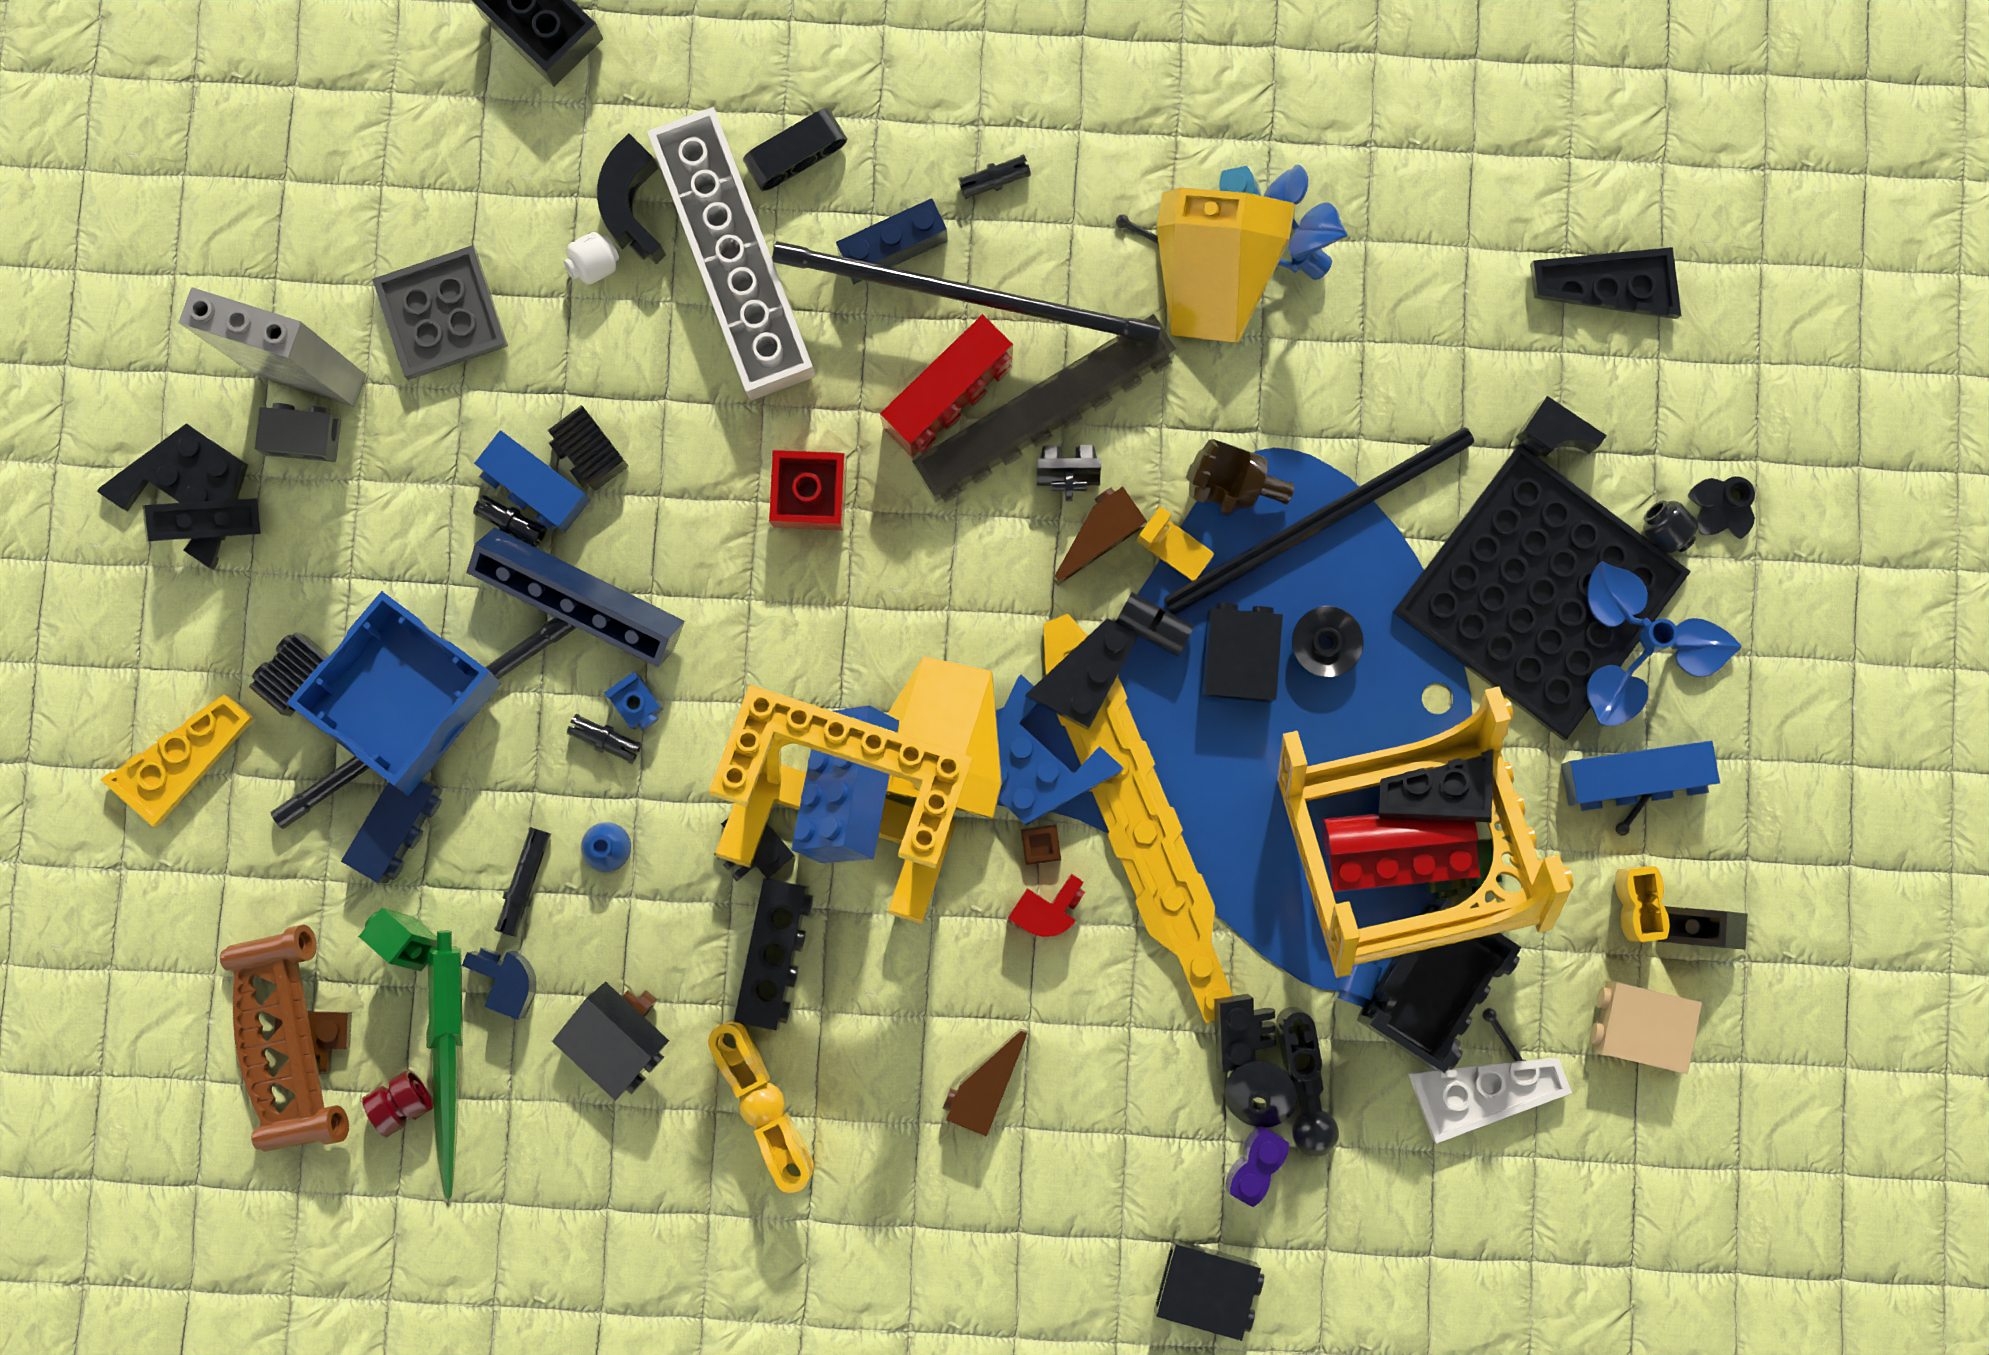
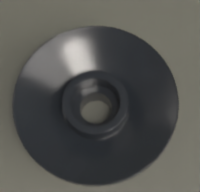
M1322 606L1308 611L1299 619L1293 630L1292 649L1295 658L1306 671L1319 677H1336L1348 672L1358 662L1363 651L1364 639L1360 625L1351 614L1337 607ZM1321 637H1328L1331 640L1332 646L1330 649L1325 650L1321 648L1319 644Z
M1251 1061L1238 1066L1229 1075L1224 1090L1227 1106L1233 1115L1242 1122L1255 1127H1273L1286 1121L1294 1112L1298 1098L1297 1088L1292 1077L1281 1067L1266 1061ZM1262 1098L1265 1100V1103H1259L1253 1099Z

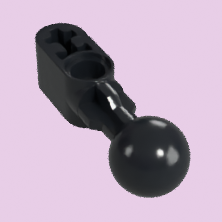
M1288 1007L1279 1013L1276 1027L1283 1064L1295 1082L1301 1114L1293 1124L1292 1137L1298 1149L1310 1156H1323L1332 1151L1336 1146L1339 1138V1129L1335 1119L1329 1113L1323 1111L1321 1106L1320 1094L1324 1087L1321 1076L1322 1059L1316 1026L1313 1019L1297 1007ZM1296 1018L1303 1023V1025L1297 1026L1298 1038L1305 1043L1298 1042L1296 1034L1289 1029V1027L1294 1025V1019ZM1302 1053H1308L1310 1055L1308 1066L1302 1070L1295 1069L1294 1063L1297 1056Z

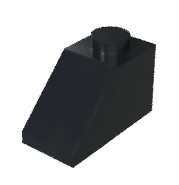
M1664 906L1669 917V934L1667 939L1658 940V942L1746 950L1747 913Z

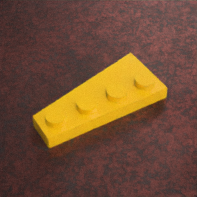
M223 694L185 720L182 726L171 733H166L156 740L157 743L144 752L137 753L127 760L125 765L114 772L108 773L100 780L151 826L158 827L255 718L229 695Z

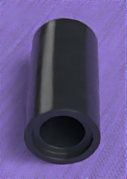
M1131 592L1116 620V623L1133 631L1139 637L1176 657L1179 656L1194 629V625Z

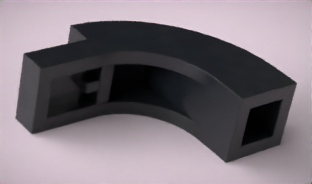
M628 133L611 150L603 163L597 184L598 207L605 226L622 250L629 244L641 259L645 260L649 257L655 264H658L666 256V253L661 244L634 218L633 201L639 187L659 168L653 156Z

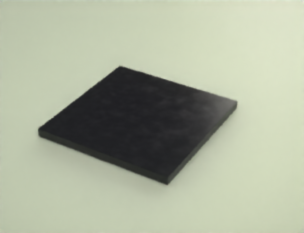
M1519 444L1392 612L1492 688L1500 687L1504 697L1508 698L1512 703L1564 741L1568 739L1591 708L1587 696V684L1592 674L1597 669L1607 665L1621 667L1639 643L1640 633L1643 630L1642 626L1630 624L1626 619L1616 627H1608L1594 617L1589 608L1587 590L1591 574L1597 564L1602 561L1614 567L1628 570L1642 580L1648 593L1647 604L1643 611L1632 616L1643 620L1648 618L1651 622L1656 620L1691 571L1669 554L1662 552L1654 543Z

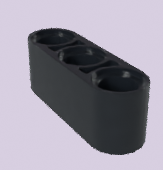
M825 108L756 146L743 157V162L760 190L767 191L835 153L846 144L848 139L830 109Z

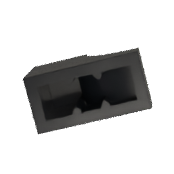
M1546 396L1538 403L1516 438L1522 441L1521 445L1534 455L1539 456L1541 454L1545 457L1558 447H1574L1590 454L1601 445L1607 435L1549 396Z

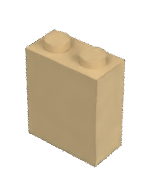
M1606 981L1605 987L1600 989L1597 998V1007L1600 1008L1598 1023L1595 1022L1590 1032V1043L1593 1044L1592 1051L1688 1074L1702 1002L1618 982Z

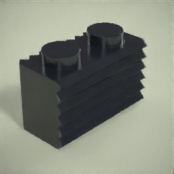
M582 405L548 429V432L553 437V440L549 442L550 446L561 460L567 456L575 467L569 471L582 487L588 484L594 491L599 490L600 487L604 486L629 466Z
M298 632L293 635H287L279 642L276 647L278 654L269 663L264 662L255 670L252 675L254 682L249 685L250 689L281 715L289 717L296 710L287 704L288 700L316 667L330 656L310 640L309 637Z

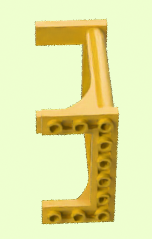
M749 684L709 789L711 796L734 803L715 852L716 857L749 868L751 867L774 803L796 810L800 808L806 772L782 765L781 748L795 743L908 780L918 789L919 794L914 808L885 798L878 837L901 844L898 857L905 859L888 913L922 924L956 825V821H953L952 818L972 757Z
M1500 687L1486 689L1479 709L1465 721L1443 733L1415 743L1308 767L1298 731L1283 734L1277 780L1336 978L1351 975L1353 965L1532 925L1536 926L1538 933L1553 929L1565 902H1567L1571 889H1573V877L1570 869L1567 866L1563 867L1559 855L1538 860L1535 851L1537 840L1532 827L1526 826L1523 817L1525 815L1523 798L1520 794H1515L1512 785L1514 782L1512 767L1509 762H1504L1501 754L1503 749L1502 743L1505 736L1508 735L1510 720H1513V709L1509 699L1503 698ZM1493 749L1492 823H1487L1492 838L1493 859L1490 872L1482 886L1466 901L1452 908L1358 929L1350 902L1339 904L1335 902L1305 801L1378 786L1381 779L1420 768L1427 770L1448 764V761L1458 758L1465 760L1481 755V752ZM1501 824L1502 831L1496 830L1494 825ZM1504 854L1511 855L1509 861L1514 866L1505 865L1502 856ZM1505 874L1516 878L1521 884V890L1516 893L1503 890L1497 884L1496 877ZM1492 892L1496 898L1487 903L1485 901V894Z

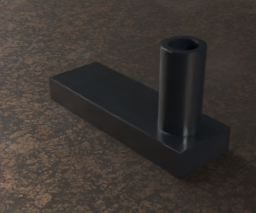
M257 498L142 506L146 542L261 534Z

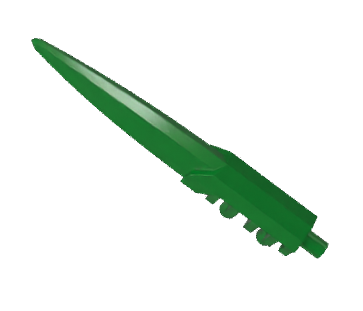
M441 930L437 931V947H429L428 951L429 1023L426 1032V1047L431 1049L434 1122L444 1196L449 1200L453 1189L457 1143L458 1046H463L461 949L457 946H452V931Z

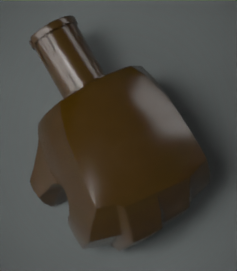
M1209 439L1203 449L1198 451L1186 475V479L1189 481V496L1202 503H1206V501L1218 503L1221 506L1220 514L1227 517L1239 509L1251 508L1259 495L1287 505L1292 498L1294 484L1268 476V460L1266 458L1215 439Z

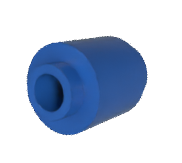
M1377 960L1353 965L1351 975L1340 977L1337 989H1340L1337 998L1365 1008L1367 1001L1373 998L1382 971V967L1376 965Z

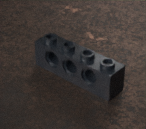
M763 878L733 1022L775 1031L780 1028L781 1023L787 1024L791 1002L785 1001L788 987H795L799 966L793 965L795 952H802L806 931L800 930L803 915H810L813 895L808 894L809 886ZM780 908L787 909L792 915L791 925L786 929L778 928L773 921L774 913ZM771 944H778L784 950V960L778 965L770 963L766 958V950ZM763 980H770L775 983L777 994L773 1000H765L760 996L758 988Z

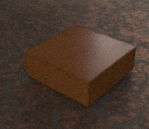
M1057 824L1021 829L1026 865L1061 860Z

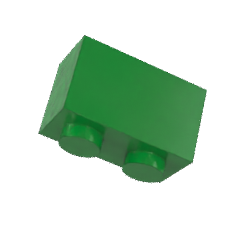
M383 907L367 919L365 929L358 936L389 964L422 971L428 964L429 947H437V936L415 917Z

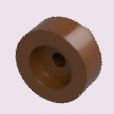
M629 990L622 996L644 1017L647 1016L658 1000L647 990L639 998Z

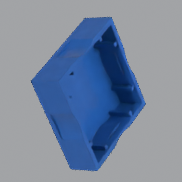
M381 591L350 627L338 648L316 667L288 700L287 704L405 795L409 796L501 683L488 669L453 643L440 638L418 617Z

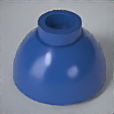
M602 822L588 829L582 838V857L591 868L597 871H615L621 868L630 856V837L621 826L615 823Z

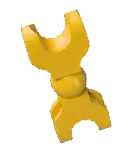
M734 1020L726 1021L710 1033L708 1038L709 1049L736 1098L740 1097L739 1110L742 1118L747 1124L756 1128L753 1132L776 1185L785 1193L800 1192L813 1175L815 1168L813 1158L788 1113H784L785 1100L783 1093L777 1086L768 1082L771 1078L748 1027L745 1024L733 1022ZM726 1033L733 1035L735 1038V1048L729 1047L725 1042ZM787 1164H796L801 1174H792Z

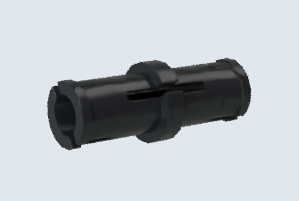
M1020 155V157L998 165L990 163L986 166L987 169L958 178L965 200L991 189L995 191L1001 190L1004 184L1031 176L1029 165L1025 163L1027 162L1025 155Z
M482 495L480 497L481 501L478 500L473 510L475 516L487 520L498 526L501 531L507 534L511 533L528 542L533 547L540 545L537 539L543 541L547 528L521 515L519 509L515 507L508 508L487 495Z
M575 714L570 723L583 728V730L576 726H568L567 735L594 745V750L603 753L605 750L633 764L638 755L625 748L634 752H640L642 743L614 732V727L609 725L603 727L581 717L579 714Z

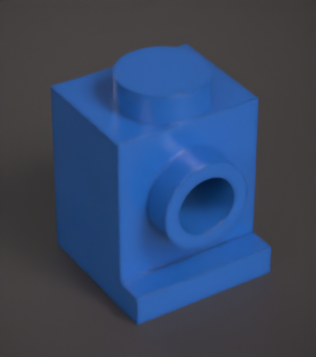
M632 672L604 692L628 726L634 730L638 727L641 730L647 729L659 720L657 714L664 710L641 676L635 672ZM637 696L641 704L637 709L632 710L629 707V700Z

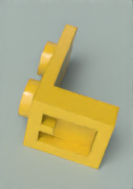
M1160 506L1139 534L1136 542L1186 578L1194 581L1201 574L1214 553L1169 521L1172 514Z

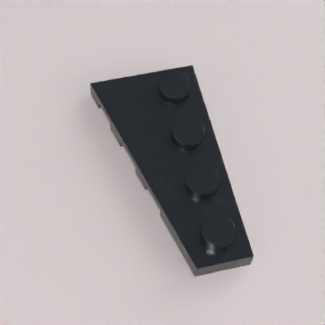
M1673 247L1533 260L1530 264L1533 293L1536 299L1678 319L1682 316Z

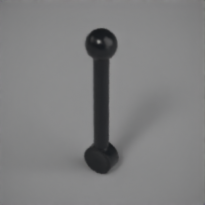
M1122 214L1116 218V224L1119 228L1127 227L1159 244L1157 235L1129 221L1128 216Z
M1651 795L1642 796L1626 819L1616 825L1617 834L1625 836L1629 833L1630 824Z
M1492 1008L1485 1009L1482 1014L1483 1019L1491 1023L1514 1060L1526 1061L1522 1059L1497 1021L1496 1011Z

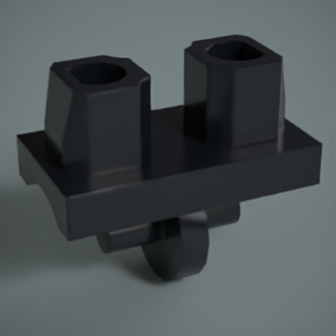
M1045 445L1042 448L1041 458L1037 459V486H1051V491H1065V501H1073V491H1087V486L1100 485L1101 458H1097L1093 445H1080L1076 447L1075 458H1062L1061 447Z

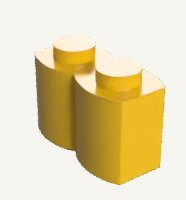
M1640 866L1618 869L1615 876V889L1620 902L1623 904L1620 922L1627 940L1646 942L1667 939L1670 927L1669 917L1664 905L1661 903L1664 895V883L1656 866Z

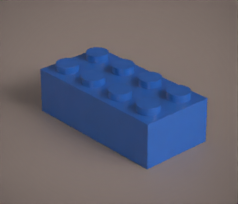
M872 706L833 711L894 732L898 731L899 720ZM811 749L791 850L820 863L874 859L889 774Z

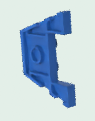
M1020 675L997 722L1002 778L998 800L1025 825H1028L1066 804L1069 800L1097 787L1098 784L1107 779L1115 777L1124 768L1099 746L1075 773L1070 771L1021 726L1039 704L1025 697L1026 693L1034 686L1024 676Z

